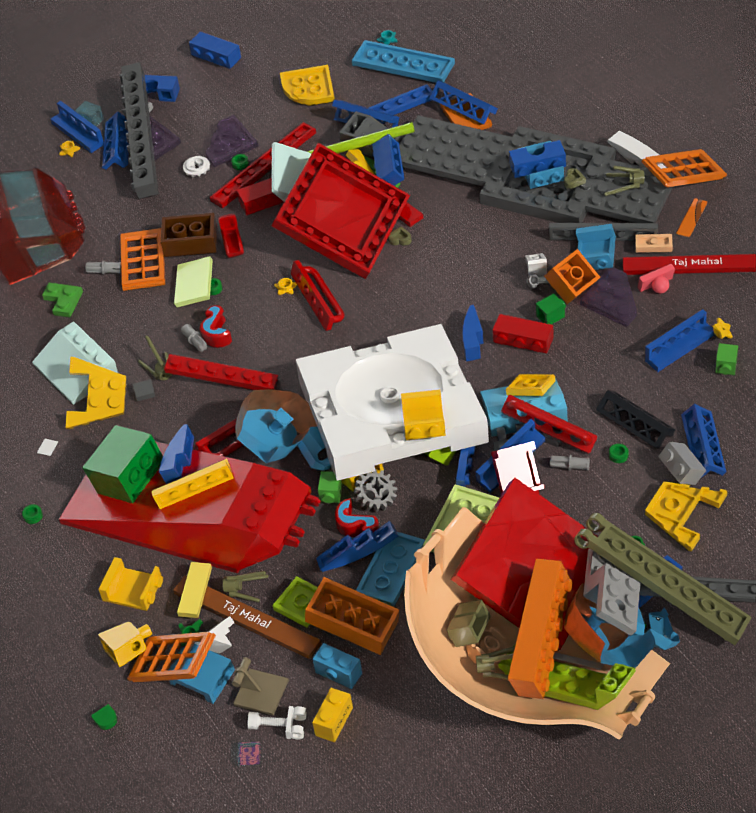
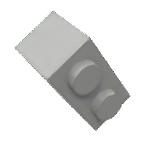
M668 442L658 456L679 484L696 485L707 471L684 443Z

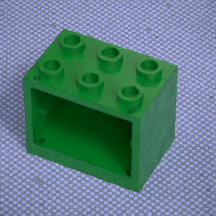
M115 425L82 468L98 494L134 503L159 470L163 455L151 434Z

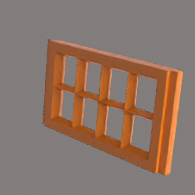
M701 149L650 156L641 161L666 187L719 180L727 176V173ZM693 158H699L703 163H697ZM681 160H687L690 165H685ZM674 161L678 166L673 167L669 162ZM662 163L666 168L661 169L657 164ZM708 167L712 172L707 173L703 168ZM696 169L700 174L695 175L691 170ZM679 171H684L688 176L683 177ZM666 173H672L676 178H669Z
M161 228L121 234L123 291L165 285V263L161 246ZM157 238V244L144 245V240ZM140 240L141 246L127 247V242ZM157 249V255L144 256V250ZM141 251V257L128 258V253ZM158 260V265L145 267V261ZM141 262V268L128 269L129 263ZM158 270L157 277L145 278V272ZM142 273V279L128 280L129 274Z
M210 632L151 636L147 638L145 642L146 650L138 656L127 679L133 682L194 679L216 635ZM200 642L196 653H190L194 643ZM187 643L183 653L177 654L181 644ZM174 644L169 655H164L167 646ZM161 645L156 656H151L155 646ZM193 658L188 669L182 670L186 660ZM179 659L175 669L169 670L173 660ZM166 660L161 671H156L160 661ZM153 661L148 672H143L147 662Z

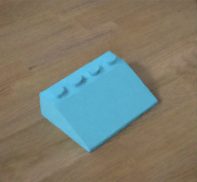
M557 380L543 396H514L568 422L567 405ZM508 386L480 391L491 437L497 436L496 428L504 426L505 433L510 434L516 432L515 424L522 423L501 413V409L508 397L506 395V388ZM517 410V414L519 416L525 417L527 415L526 413ZM535 418L536 424H545V422Z

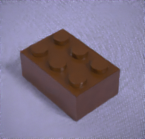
M204 213L162 217L161 246L164 257L216 253L217 224L215 214Z

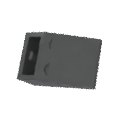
M355 111L339 132L340 141H347L389 128L372 116ZM399 136V137H396V138H394V139H395L398 143H400L401 140H402V137ZM372 144L357 148L362 154L373 157Z

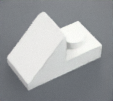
M543 253L525 255L528 277L534 273L538 277L547 274V260Z
M230 616L208 631L216 635L209 649L210 651L222 653L232 646L225 636L230 632L228 628L234 624Z

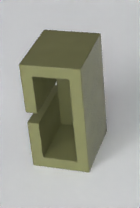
M482 599L459 604L454 618H452L446 630L456 647L479 642L491 617Z

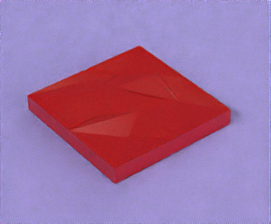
M318 143L271 226L366 279L410 195Z
M514 477L506 486L450 580L477 599H482L484 604L520 628L536 559L561 561L565 570H567L569 578L572 580V589L568 592L566 598L568 600V610L578 588L582 583L585 584L588 549L590 548L583 549L578 547L574 538L581 529L587 528ZM581 536L584 541H588L586 537ZM567 610L563 612L562 616L563 629L558 634L559 646L557 651L561 650L569 636L568 632L564 629V619Z

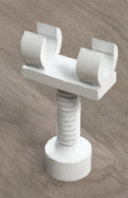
M289 706L286 719L261 717L258 712H249L248 729L257 730L260 725L285 726L287 739H303L304 727L300 725L293 726V719L298 721L305 720L306 708L301 706L293 708V706Z

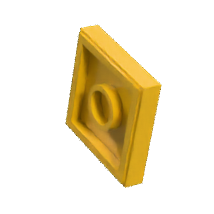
M519 374L506 388V395L543 396L555 383V375Z

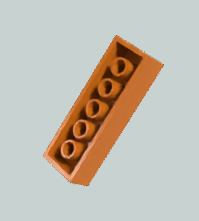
M536 559L508 675V680L518 696L544 699L545 692L549 690V673L554 668V651L558 650V634L563 629L562 616L568 606L566 598L568 592L572 589V580L569 578L567 570H565L561 561Z

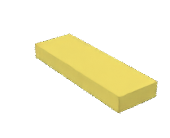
M191 562L177 611L179 617H199L212 570L211 564Z

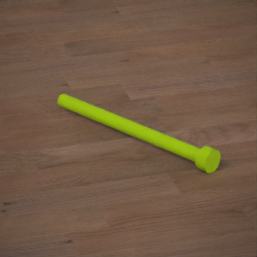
M413 122L325 147L339 154L371 145L387 134L396 138L414 133L415 129Z

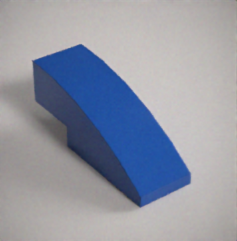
M470 305L463 324V345L466 362L481 359L479 344H484L483 330L474 305Z
M188 424L183 425L176 433L162 458L159 472L166 484L182 478L183 467L191 465L194 436Z

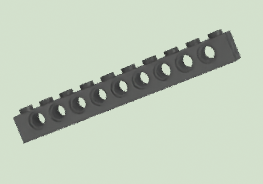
M138 62L122 66V74H119L123 84L121 86V91L124 95L122 102L126 108L123 109L125 119H127L124 123L128 131L126 133L127 142L129 143L127 149L129 155H131L128 158L132 168L130 170V176L133 180L131 187L133 193L136 192L140 199L157 195L159 192L145 73L141 63Z

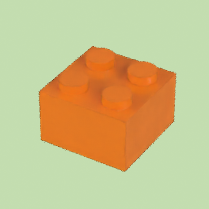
M578 249L544 275L566 304H569L601 278Z

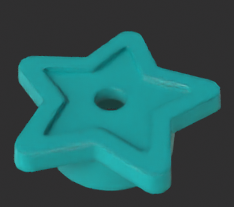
M385 30L377 41L387 45L397 42L395 38L396 32Z

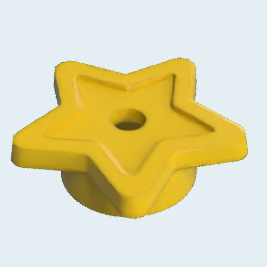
M66 141L60 145L62 150L59 154L60 156L68 155L73 157L74 152L80 150V147L75 146L74 141Z
M282 278L274 286L279 289L278 295L285 293L292 295L293 288L297 284L289 278Z
M717 318V324L713 325L714 334L720 339L724 337L731 339L733 337L730 332L731 325L724 323L721 318Z

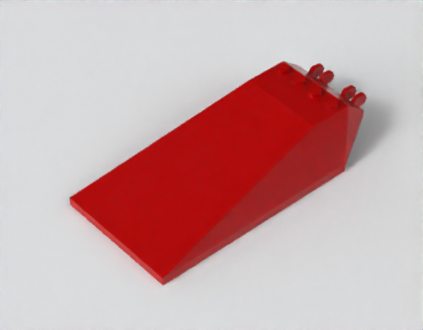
M156 442L164 456L169 444ZM192 450L191 465L183 467L182 478L225 459L230 464L234 478L160 509L151 492L166 485L159 470L134 503L98 494L87 475H85L60 516L59 521L63 525L198 563H209L213 567L238 573L246 567L280 554L284 545L298 547L300 541L296 537H303L305 531L294 525L300 514L314 516L316 512L314 507L319 506L321 501L318 497L310 495V486L290 472Z

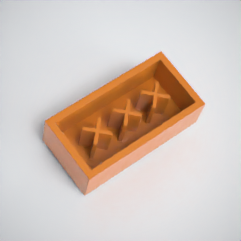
M323 577L305 609V622L381 655L398 623L400 610Z

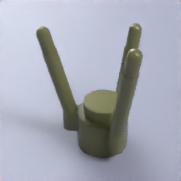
M613 166V169L629 173H606V176L629 177V183H632V185L605 192L604 195L608 196L632 188H640V184H644V170Z
M145 336L158 363L155 365V371L141 360L138 363L149 371L156 380L159 378L160 380L169 379L173 374L165 373L164 370L169 357L168 353L164 352L166 362L162 361L149 336Z
M265 571L236 576H224L223 590L224 592H229V597L259 602V598L238 593V590L242 589V581L265 579L269 575Z
M515 646L476 656L477 673H483V678L494 677L508 680V675L494 673L491 670H495V661L513 658V654L507 655V653L514 652Z

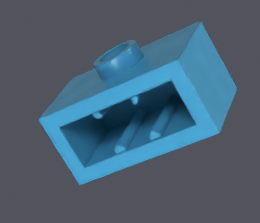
M323 643L313 658L315 673L350 689L354 687L362 675L360 659Z

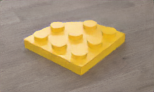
M328 65L280 72L283 92L292 101L311 106L335 100Z

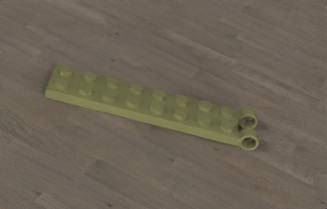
M593 513L586 521L588 529H581L574 538L578 547L583 549L589 547L599 556L604 557L617 568L623 570L635 580L668 600L669 603L702 623L706 628L720 635L724 640L729 641L734 646L737 644L751 620V616L607 521L601 514ZM592 520L597 521L599 525H595ZM599 531L601 532V534L599 535V537H596V536L593 535V533H592V532L597 533V532H599ZM581 536L586 537L588 541H584Z

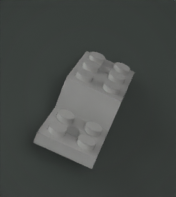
M588 549L583 596L597 604L596 616L630 636L633 635L637 630L640 583L627 576L626 572L617 568L604 557L599 556L592 549Z

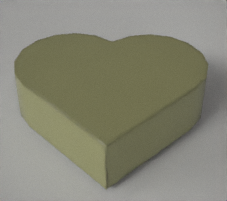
M571 168L567 170L564 178V186L566 188L572 189L586 183V178L578 169Z
M402 226L391 232L388 237L391 245L400 244L405 246L412 242L411 234Z

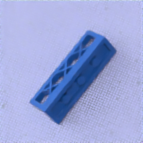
M440 80L437 81L430 96V99L482 124H485L490 112L496 114L498 108ZM439 89H443L445 96L440 99L436 98ZM456 96L458 103L451 105L449 98ZM469 102L471 109L464 111L462 104ZM482 108L485 111L480 119L477 118L476 110Z
M333 100L332 104L333 107H337L334 120L347 123L356 111L370 115L382 124L386 122L393 123L392 128L398 126L400 118L398 116L342 100ZM342 109L347 110L349 114L345 119L340 118Z
M62 101L57 103L59 114L51 118V123L90 153L104 145L99 128Z
M118 111L105 123L102 168L105 170L113 163L118 164L122 168L128 165L129 153L127 145L129 143L126 138L128 131L124 123L127 119Z
M702 309L645 346V362L659 372L715 335L713 328L706 323L707 312Z
M693 404L681 414L689 449L707 470L703 476L709 471L724 475L726 468L712 412Z
M530 419L500 449L534 441L535 448L537 449L545 442V437L535 429V422ZM492 456L476 471V481L490 494L499 486Z

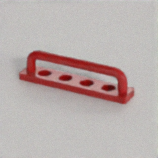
M299 260L293 261L291 276L325 331L331 330L333 323L341 322L344 319L343 310L315 268L302 266ZM307 273L313 276L318 286L324 293L325 297L329 301L330 305L334 309L335 313L337 314L336 316L332 314L331 310L327 306L326 302L322 298L321 294L319 293V291L317 290L316 286L314 285V283L312 282L311 278Z
M508 395L501 409V413L524 424L530 419L535 422V418L545 422L543 425H538L535 422V429L587 454H590L597 440V435L512 395ZM517 410L524 412L527 415L525 417H521L517 414ZM552 427L560 429L563 432L557 434L553 431ZM570 435L581 440L579 442H573L570 438Z
M237 418L196 442L195 450L225 457L242 447L244 444L237 440L217 453H212L209 449L236 432Z

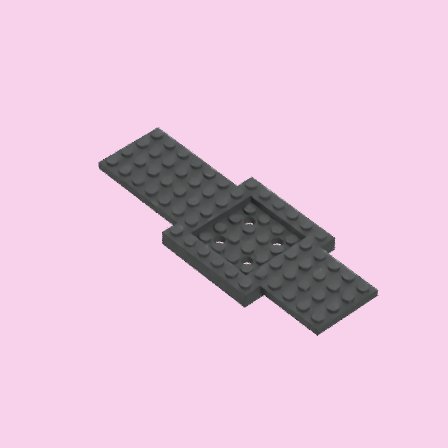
M418 115L413 122L415 132L406 134L399 145L402 166L405 168L484 186L480 192V204L557 223H582L587 212L633 223H656L673 188L664 186L648 168L615 161L616 148L518 126L513 137ZM560 140L566 153L564 178L567 170L575 168L586 178V183L569 189L564 186V181L530 189L525 176L514 177L509 163V151L546 141ZM613 166L644 170V184H640V188H632L608 196L604 195L605 192L632 185V183H629V177L606 176V173H629L613 169ZM666 173L669 178H676L673 174Z

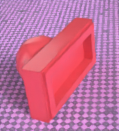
M669 264L639 277L637 288L640 292L652 288L655 293H665L669 289V280L673 279L675 268L672 264Z

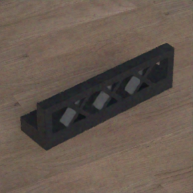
M607 390L596 409L657 449L661 447L666 436H673L676 429L616 391ZM608 400L612 401L614 405V410L610 412L604 409ZM626 410L630 420L622 421L619 412ZM642 420L645 430L637 431L635 421ZM658 430L661 432L656 442L651 439L650 431Z

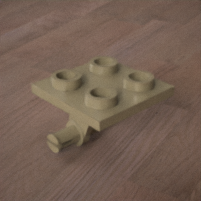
M243 657L240 666L235 670L236 675L232 681L233 686L240 687L233 703L234 706L274 716L289 679L250 668L247 671L251 660Z

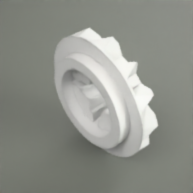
M194 156L184 162L183 170L187 176L195 177L198 175L200 177L201 174H206V171L210 170V162L205 157Z

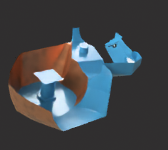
M269 389L253 390L244 399L236 420L237 439L266 464L285 458L298 446L311 468L319 470L330 469L331 464L328 458L323 461L318 459V453L325 448L309 403L299 394Z
M584 583L578 588L564 619V629L572 639L597 661L611 666L618 663L636 668L654 647L666 650L680 642L678 634L673 631L668 619L669 614L665 608L661 612L649 613L651 629L649 628L646 633H644L645 624L638 608L637 630L631 636L596 616L597 604L583 596Z

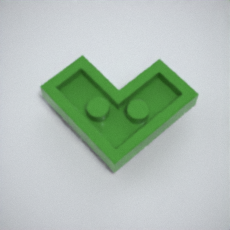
M49 282L42 296L44 300L56 302L52 310L54 315L71 317L83 290L82 287Z

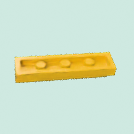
M225 459L154 489L151 492L158 507L162 509L229 481L234 477L230 464Z

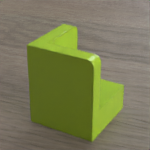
M449 447L425 452V454L447 466L456 451L451 452Z

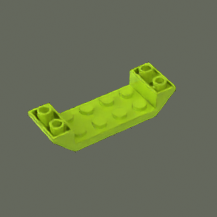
M512 658L501 660L498 664L499 668L506 675H509ZM554 661L553 671H550L548 678L550 681L549 690L545 692L544 696L599 710L618 696L636 670L634 667L615 663L610 671L605 674Z

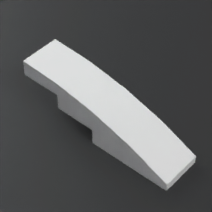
M618 131L607 141L631 164L636 162L640 167L647 168L641 162L642 159L659 155L647 145L621 131ZM662 163L657 164L661 169L666 168Z

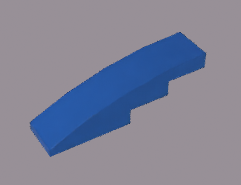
M388 521L375 532L367 528L354 539L349 535L345 536L318 556L316 560L322 572L359 560L381 549L399 536L394 525Z

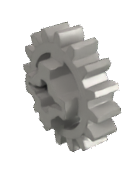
M375 469L372 473L362 474L355 482L354 486L356 488L354 493L358 494L356 501L361 500L360 506L367 505L368 511L372 507L375 512H378L380 507L384 511L387 506L390 507L393 504V500L397 497L395 493L398 488L393 487L395 480H389L390 474L384 476V470L377 473Z

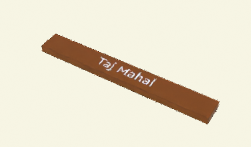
M184 576L174 588L173 592L175 595L182 597L187 576ZM207 586L202 608L225 619L230 616L235 624L308 659H311L320 647V639Z

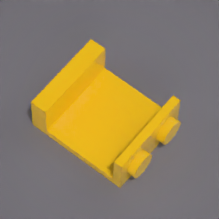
M440 389L401 394L406 440L446 436Z
M114 557L99 587L102 601L147 611L150 604H153L157 589L162 586L163 576H161L160 569L157 566L154 567L152 574L127 569L124 567L121 558Z

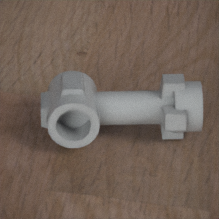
M535 273L530 274L526 279V284L531 288H536L538 284L549 283L544 276L538 277Z

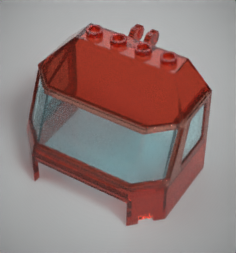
M36 167L32 168V170L0 171V270L10 285L71 260L84 242L83 233H85L84 230L86 228L81 214L76 212L78 208L73 200L75 198L71 189L67 190L65 184Z

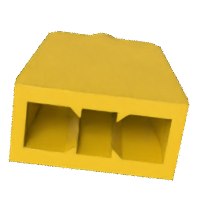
M126 622L98 635L104 651L121 667L146 650L143 639L151 636L152 631L147 624L137 629L131 622Z

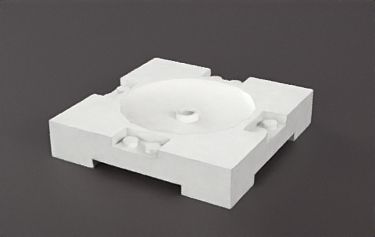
M442 324L387 337L388 343L353 351L351 346L296 359L301 389L306 401L309 403L337 481L374 472V465L449 447L451 452L489 442L487 417L470 382L467 383L459 367L458 357ZM440 389L446 436L406 440L401 394Z

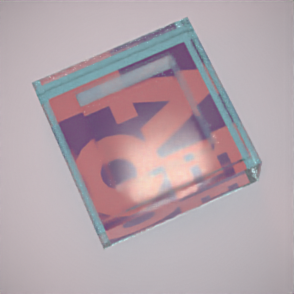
M260 741L238 743L239 766L260 764Z

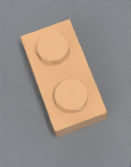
M672 234L635 235L636 253L672 252Z

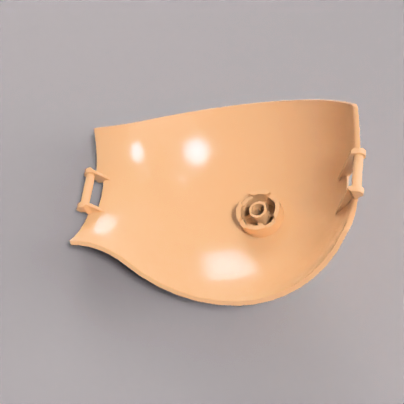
M462 507L444 531L440 529L434 530L429 541L414 553L416 563L406 571L404 596L408 626L415 646L429 670L453 694L488 714L526 724H582L601 729L617 739L622 738L628 724L631 723L637 726L640 723L641 715L648 704L652 703L655 699V694L651 689L670 664L653 650L635 668L636 672L618 696L599 710L547 696H544V699L518 696L509 680L494 677L483 678V673H477L476 656L513 647L517 641L520 629L486 604L485 606L491 617L478 643L456 647L452 639L449 638L446 630L452 618H454L459 604L479 600L450 580L484 524L466 507ZM434 548L436 566L429 573V553ZM570 635L561 650L556 652L600 663L585 652ZM554 659V661L566 663L576 667L585 668L588 670L607 674L613 667L611 665L604 664V666L601 669H596L567 661ZM495 661V670H491V672L505 674L498 666L500 661ZM632 701L638 704L634 711L626 712Z

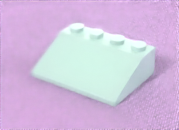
M273 142L272 192L285 202L309 160L311 153Z
M74 321L59 330L32 362L73 405L88 396L89 376L70 375V357H76L118 373L115 361Z

